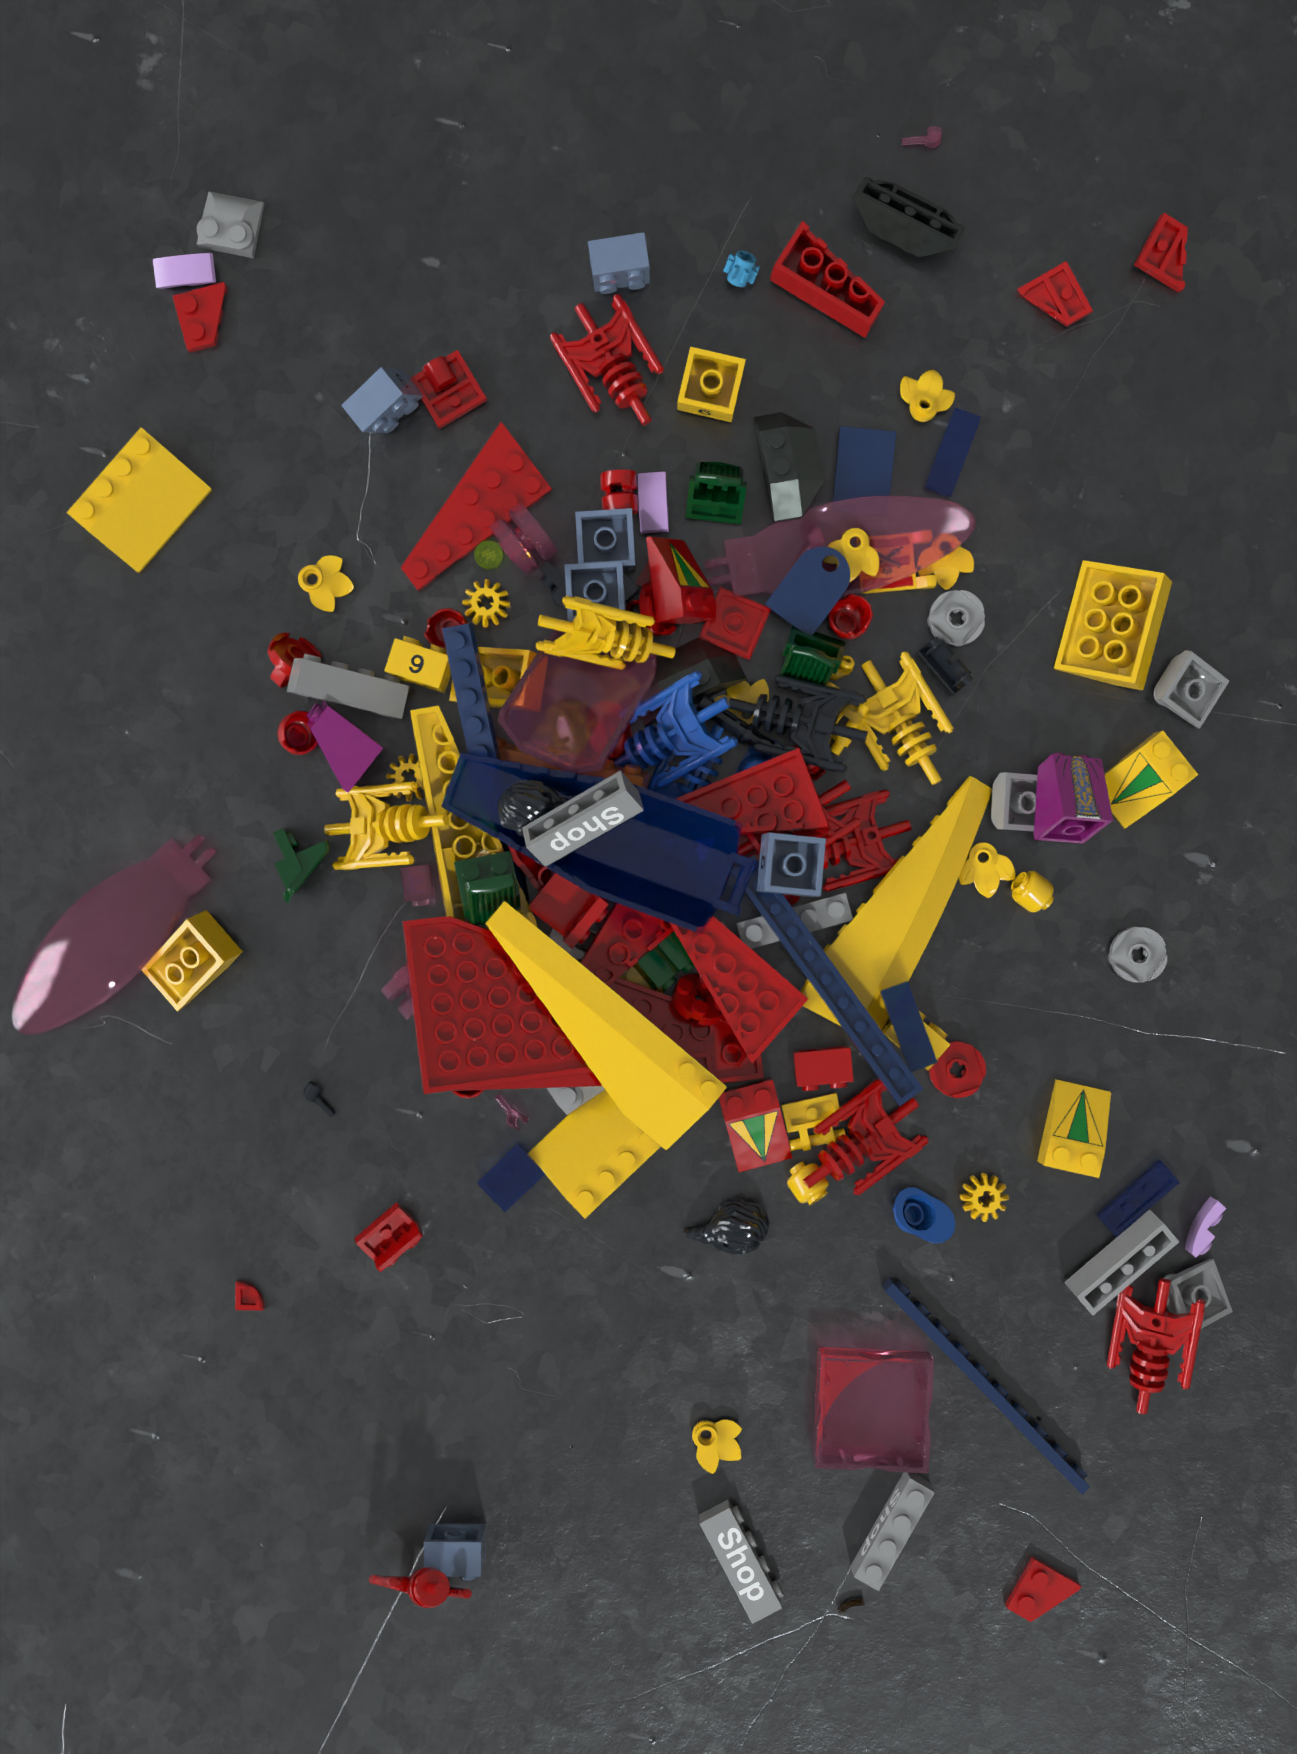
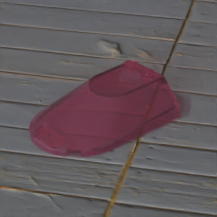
M553 630L546 640L553 642L566 632ZM539 650L501 707L498 722L519 750L572 775L602 770L653 682L657 666L656 655L650 653L644 663H637L635 658L631 662L624 661L626 667L623 670L565 656L559 657ZM603 651L599 653V655L606 654L609 655L610 658H614L611 656L610 651L608 653H604Z

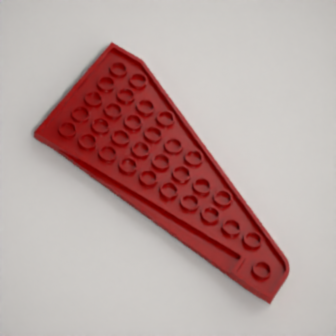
M451 916L402 922L423 1095L461 1090L602 1086L491 931ZM619 977L609 986L722 1083L764 1078L761 1054L751 1063L724 1016L715 1024L700 1025L697 1024L699 1020H695L692 1017L687 1020L682 1017L675 1009L671 996Z

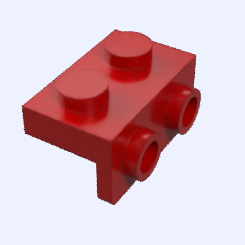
M396 1202L354 1239L356 1245L374 1260L376 1269L382 1272L385 1268L395 1264L405 1251L415 1247L423 1234L419 1223Z

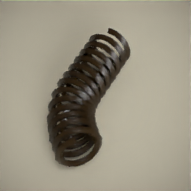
M863 1598L850 1599L847 1602L845 1601V1603L843 1602L837 1610L839 1613H845L850 1607L865 1606Z

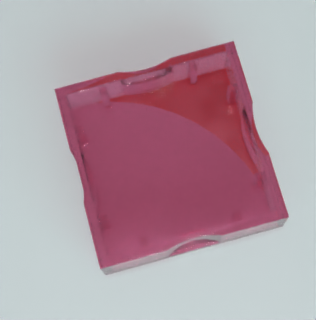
M818 1347L813 1437V1462L815 1468L845 1470L877 1468L888 1472L929 1473L931 1435L929 1429V1409L932 1402L934 1359L930 1352Z

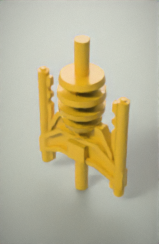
M570 596L562 598L565 608L576 610L577 612L572 622L545 615H540L538 618V626L566 632L553 642L548 640L536 642L535 647H537V650L544 651L547 654L559 657L565 656L623 670L626 667L624 661L631 662L634 658L637 663H644L650 653L668 658H673L675 655V647L653 642V633L650 629L646 628V625H654L655 620L653 617L594 603L588 599L576 596L575 598ZM601 651H603L604 653H608L610 651L611 656L614 658H610L609 655L606 654L599 655V653H601Z
M904 651L901 653L900 657L902 660L899 663L904 672L898 682L889 687L885 685L871 660L863 663L861 667L877 694L867 699V702H864L870 709L864 717L866 719L862 726H858L857 729L868 731L865 744L881 770H888L890 759L887 754L882 753L883 747L876 743L878 739L871 727L883 735L896 731L897 735L891 739V742L894 746L903 743V746L897 750V753L900 757L909 754L910 757L904 763L909 767L919 763L931 784H937L942 778L929 758L930 755L936 752V745L927 746L926 744L932 739L930 732L922 735L919 734L925 728L923 722L912 723L917 715L920 714V698L927 710L933 712L932 718L938 720L937 726L941 732L951 733L954 728L923 678L915 661L908 652ZM849 705V708L855 711L857 706Z
M414 781L353 786L349 793L344 791L343 788L337 789L336 796L340 798V801H349L352 809L350 823L327 824L324 827V833L327 836L350 834L351 843L346 856L338 857V861H334L332 866L335 870H356L359 868L413 864L414 857L410 855V852H400L399 855L394 852L390 856L387 853H378L388 847V841L399 843L424 839L428 835L430 827L447 826L449 824V817L447 814L429 816L425 807L416 804L390 807L389 804L378 799L390 797L391 794L394 796H399L400 793L412 795V791H415L417 788V784Z

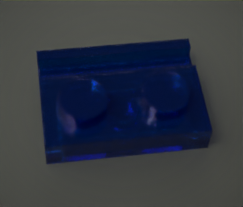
M517 1143L477 1184L505 1213L545 1173L522 1146Z

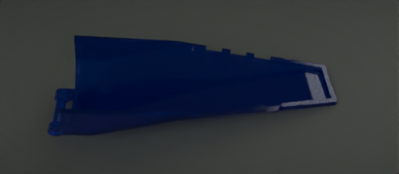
M460 753L441 807L543 865L526 848L524 836H519L514 830L502 827L497 810V803L502 793L515 782L536 780L547 786L554 787L558 797L570 800L607 778ZM633 784L639 791L644 811L546 866V868L589 893L702 934L717 909L739 916L741 911L739 905L752 870H756L758 861L738 854L741 823ZM734 863L742 865L730 900L727 903L722 901L721 898Z

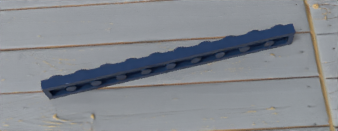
M473 623L444 627L442 632L474 785L498 835L502 848L506 852L509 851L503 832L509 829L501 825L497 803L502 793L507 789ZM513 861L517 881L527 901L529 896L524 872Z
M755 855L751 856L731 870V874L898 1106H901L922 1091V1086L784 895L757 892L759 861Z
M889 1278L882 1285L885 1292L1083 1495L1090 1488L1085 1480L1088 1476L1076 1462L1071 1465L1065 1459L1068 1454L1057 1442L1051 1445L1045 1439L1048 1433L1037 1422L1032 1425L1026 1419L1029 1414L1018 1402L1013 1405L1006 1398L1009 1393L999 1382L993 1385L986 1378L989 1372L978 1361L973 1364L967 1358L970 1354L959 1341L954 1344L947 1337L950 1332L939 1321L934 1324L927 1317L930 1311L920 1301L915 1304L908 1297L911 1292L900 1280L895 1284Z

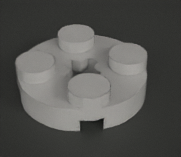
M965 590L948 591L941 594L931 605L927 623L934 637L937 636L940 640L943 638L948 646L961 647L974 641L983 631L985 625L984 607L981 601L971 592ZM960 611L963 614L961 617L963 624L957 623L953 625L950 622L952 618L949 615L951 612L956 614Z
M1129 927L1121 931L1113 939L1108 960L1112 964L1113 970L1121 978L1139 983L1157 978L1167 964L1166 945L1163 938L1150 928ZM1142 947L1144 949L1142 954L1145 958L1143 961L1138 959L1135 962L1132 959L1134 956L1132 951Z

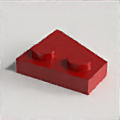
M1166 213L1160 215L1134 264L1178 293L1183 291L1185 287V281H1182L1183 265L1186 264L1187 252L1185 244L1187 242L1188 227Z
M1067 261L1017 289L1020 296L1066 327L1093 312Z
M225 282L172 296L189 353L217 345L218 326L222 320V306L224 296L228 290Z
M1032 1556L1007 1599L1005 1606L1010 1611L1032 1622L1079 1591L1082 1586L1076 1580Z

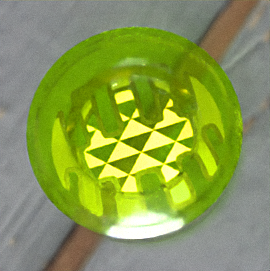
M483 541L476 547L474 557L481 568L493 570L501 564L503 553L497 543Z

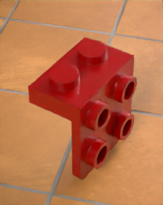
M562 865L531 901L529 909L563 936V942L573 949L577 943L581 945L591 933L588 929L595 921L599 923L609 911L606 907L609 904L603 894L570 868Z

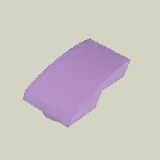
M213 253L187 254L153 259L156 288L165 289L184 285L197 286L216 282Z
M666 471L639 473L638 500L641 534L669 532Z
M1208 1198L1197 1213L1188 1232L1185 1250L1194 1257H1197L1199 1254H1205L1212 1246L1211 1241L1215 1236L1207 1229L1220 1222L1223 1217L1222 1213L1226 1209L1216 1199Z

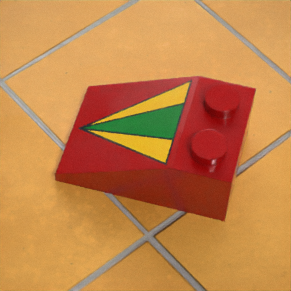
M652 536L646 537L656 623L693 624L716 619V601L713 590L685 541Z
M771 1076L726 1088L720 1095L719 1101L738 1172L793 1158Z

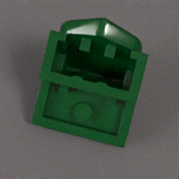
M698 462L696 464L695 476L690 475L685 518L741 524L747 482H743L744 470L742 467L724 462Z
M792 625L783 652V656H786L780 675L827 686L832 673L836 674L839 669L846 642L819 632H815L812 636L799 631Z
M281 828L273 832V835L285 859L274 864L286 888L282 896L285 903L288 904L327 853L330 854V845L325 840L296 853L294 848L298 847L292 831L286 833L285 829Z
M511 851L454 862L465 921L470 920L471 924L489 929L485 923L503 901L508 903L517 912L521 910L520 893Z

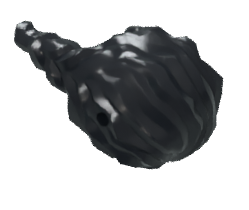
M518 781L502 793L497 803V810L502 827L514 830L519 836H524L522 827L569 800L564 797H558L554 787L547 786L540 781Z
M738 1197L735 1201H726L721 1204L719 1211L714 1214L709 1225L696 1226L692 1229L686 1227L683 1233L686 1238H692L704 1244H712L719 1251L732 1255H745L759 1247L768 1233L770 1222L760 1203L747 1202L744 1198Z

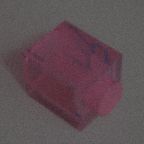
M432 865L401 868L404 901H412V906L429 905V899L436 898Z

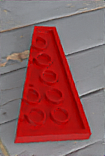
M500 422L401 566V569L418 591L552 491V488L502 422Z
M800 748L642 812L650 837L653 840L830 829Z
M650 844L579 963L609 987L625 971L634 966L640 958L674 931L660 907L679 886L702 906L722 888L656 844Z
M679 886L660 908L749 1060L753 1063L807 1002L808 998Z

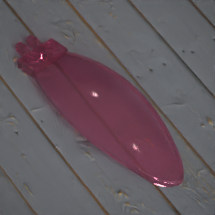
M872 496L831 502L807 509L801 519L774 523L753 537L748 536L725 540L723 544L726 557L705 561V568L713 569L727 565L729 574L712 576L708 579V583L711 586L730 582L733 598L761 592L773 594L803 553L814 547H827L831 542L842 539L843 534L847 530L859 528L866 532L869 537V546L878 553L879 569L876 576L868 575L861 570L860 574L849 583L843 596L863 593L904 579L948 555L967 540L975 528L976 520L970 511L959 504L933 498ZM858 537L850 539L852 547L857 548L860 546L861 541ZM822 562V567L825 571L833 572L836 570L837 564Z
M198 835L182 850L171 838L150 857L151 859L139 862L114 874L83 895L55 923L32 957L14 998L12 1007V1023L14 1028L22 1034L29 1035L56 1029L91 1011L129 983L150 962L165 943L183 914L189 898L191 899L211 880L201 867L215 855L216 851L212 847L206 849L194 862L188 855L197 849L204 839Z

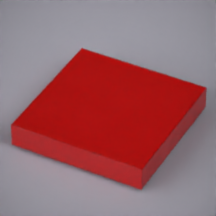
M720 587L715 597L716 619L705 621L698 639L750 661L771 609L766 605Z

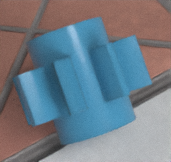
M740 250L736 256L730 253L723 272L728 273L727 280L737 287H745L747 282L750 284L754 283L760 266L755 265L757 260L753 254Z

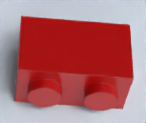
M848 1045L792 1051L795 1084L797 1087H802V1091L818 1090L819 1085L830 1084V1088L847 1087V1082H854L851 1049Z

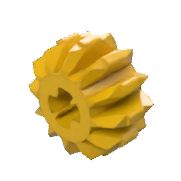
M485 579L484 588H481L477 581L474 582V587L477 591L475 593L470 589L465 591L472 599L462 601L464 606L471 607L464 612L467 617L475 615L472 620L474 625H477L483 618L484 628H488L489 619H492L493 623L498 626L500 623L496 616L500 615L502 618H507L508 616L501 608L511 607L509 601H502L509 595L506 590L499 592L501 584L498 582L490 589L491 583L489 579ZM486 597L489 601L494 600V603H490L492 607L488 610L485 607H479L480 604L483 605L481 600Z
M409 754L407 763L403 756H399L398 761L401 766L399 767L391 763L390 767L396 770V773L386 774V778L395 779L396 782L393 783L407 782L408 779L404 777L407 772L412 774V770H414L417 788L415 791H412V795H406V801L412 802L413 792L418 800H422L423 794L420 790L423 789L419 760L415 764V755ZM400 793V795L396 797L400 799L403 796V794Z
M981 1173L980 1181L974 1175L970 1176L973 1185L970 1186L967 1183L962 1185L968 1191V1193L960 1194V1199L967 1201L962 1208L965 1211L971 1210L970 1216L973 1219L980 1215L981 1220L987 1222L988 1213L994 1219H997L999 1216L995 1210L997 1208L1001 1211L1006 1210V1207L1000 1202L1009 1200L1007 1194L1001 1193L1006 1189V1185L1004 1183L997 1184L998 1177L995 1175L988 1180L987 1174ZM984 1191L990 1195V1198H985V1203L978 1198L983 1196Z

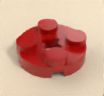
M687 974L679 979L672 995V1002L678 1013L687 1020L690 1017L699 1020L697 1024L700 1025L717 1023L723 1016V1013L700 974ZM696 996H699V997H701L704 1001H702L701 999H698V1000H697L695 997H696Z
M961 1041L948 1042L950 1046L928 1070L930 1080L945 1095L954 1098L970 1096L979 1089L983 1078H985V1060L982 1054L968 1043ZM954 1062L965 1067L961 1071L960 1077H956L954 1073L950 1074V1069L953 1067Z

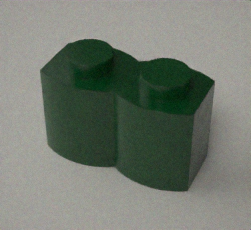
M674 931L639 959L633 967L654 991H657L660 987L665 991L677 981L674 976L682 970L686 974L695 965Z

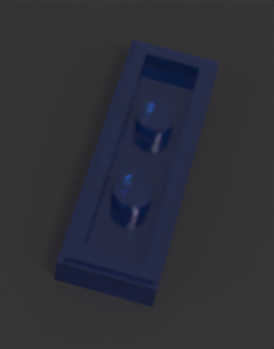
M956 407L954 408L924 488L947 497L952 496L979 425L980 416Z
M908 981L880 990L882 1000L909 1070L914 1072L938 1063Z
M1158 1160L1096 1215L1117 1238L1180 1182L1165 1164Z

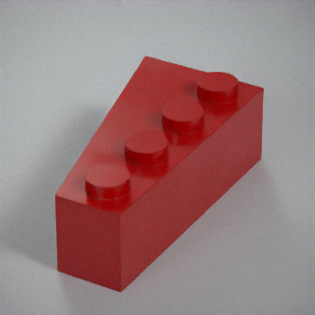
M802 220L773 266L770 281L866 338L878 319L885 301L859 276L856 277L847 268L848 265L841 258L838 259L827 248L828 245L820 237L817 238L809 230L810 227Z

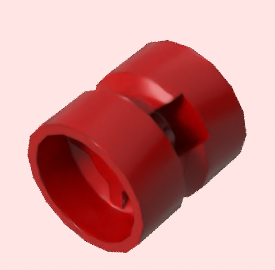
M621 469L602 472L600 474L601 491L606 494L602 497V510L632 508V514L638 513V496L633 493L637 489L636 471Z

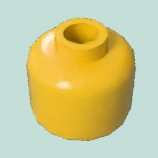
M1022 872L1012 882V898L1027 911L1038 912L1041 909H1047L1052 904L1054 899L1052 896L1054 892L1053 885L1038 872Z
M802 1161L790 1169L792 1175L789 1177L787 1185L800 1203L812 1205L828 1194L826 1189L829 1181L826 1177L810 1189L802 1181L819 1168L816 1163L805 1165Z

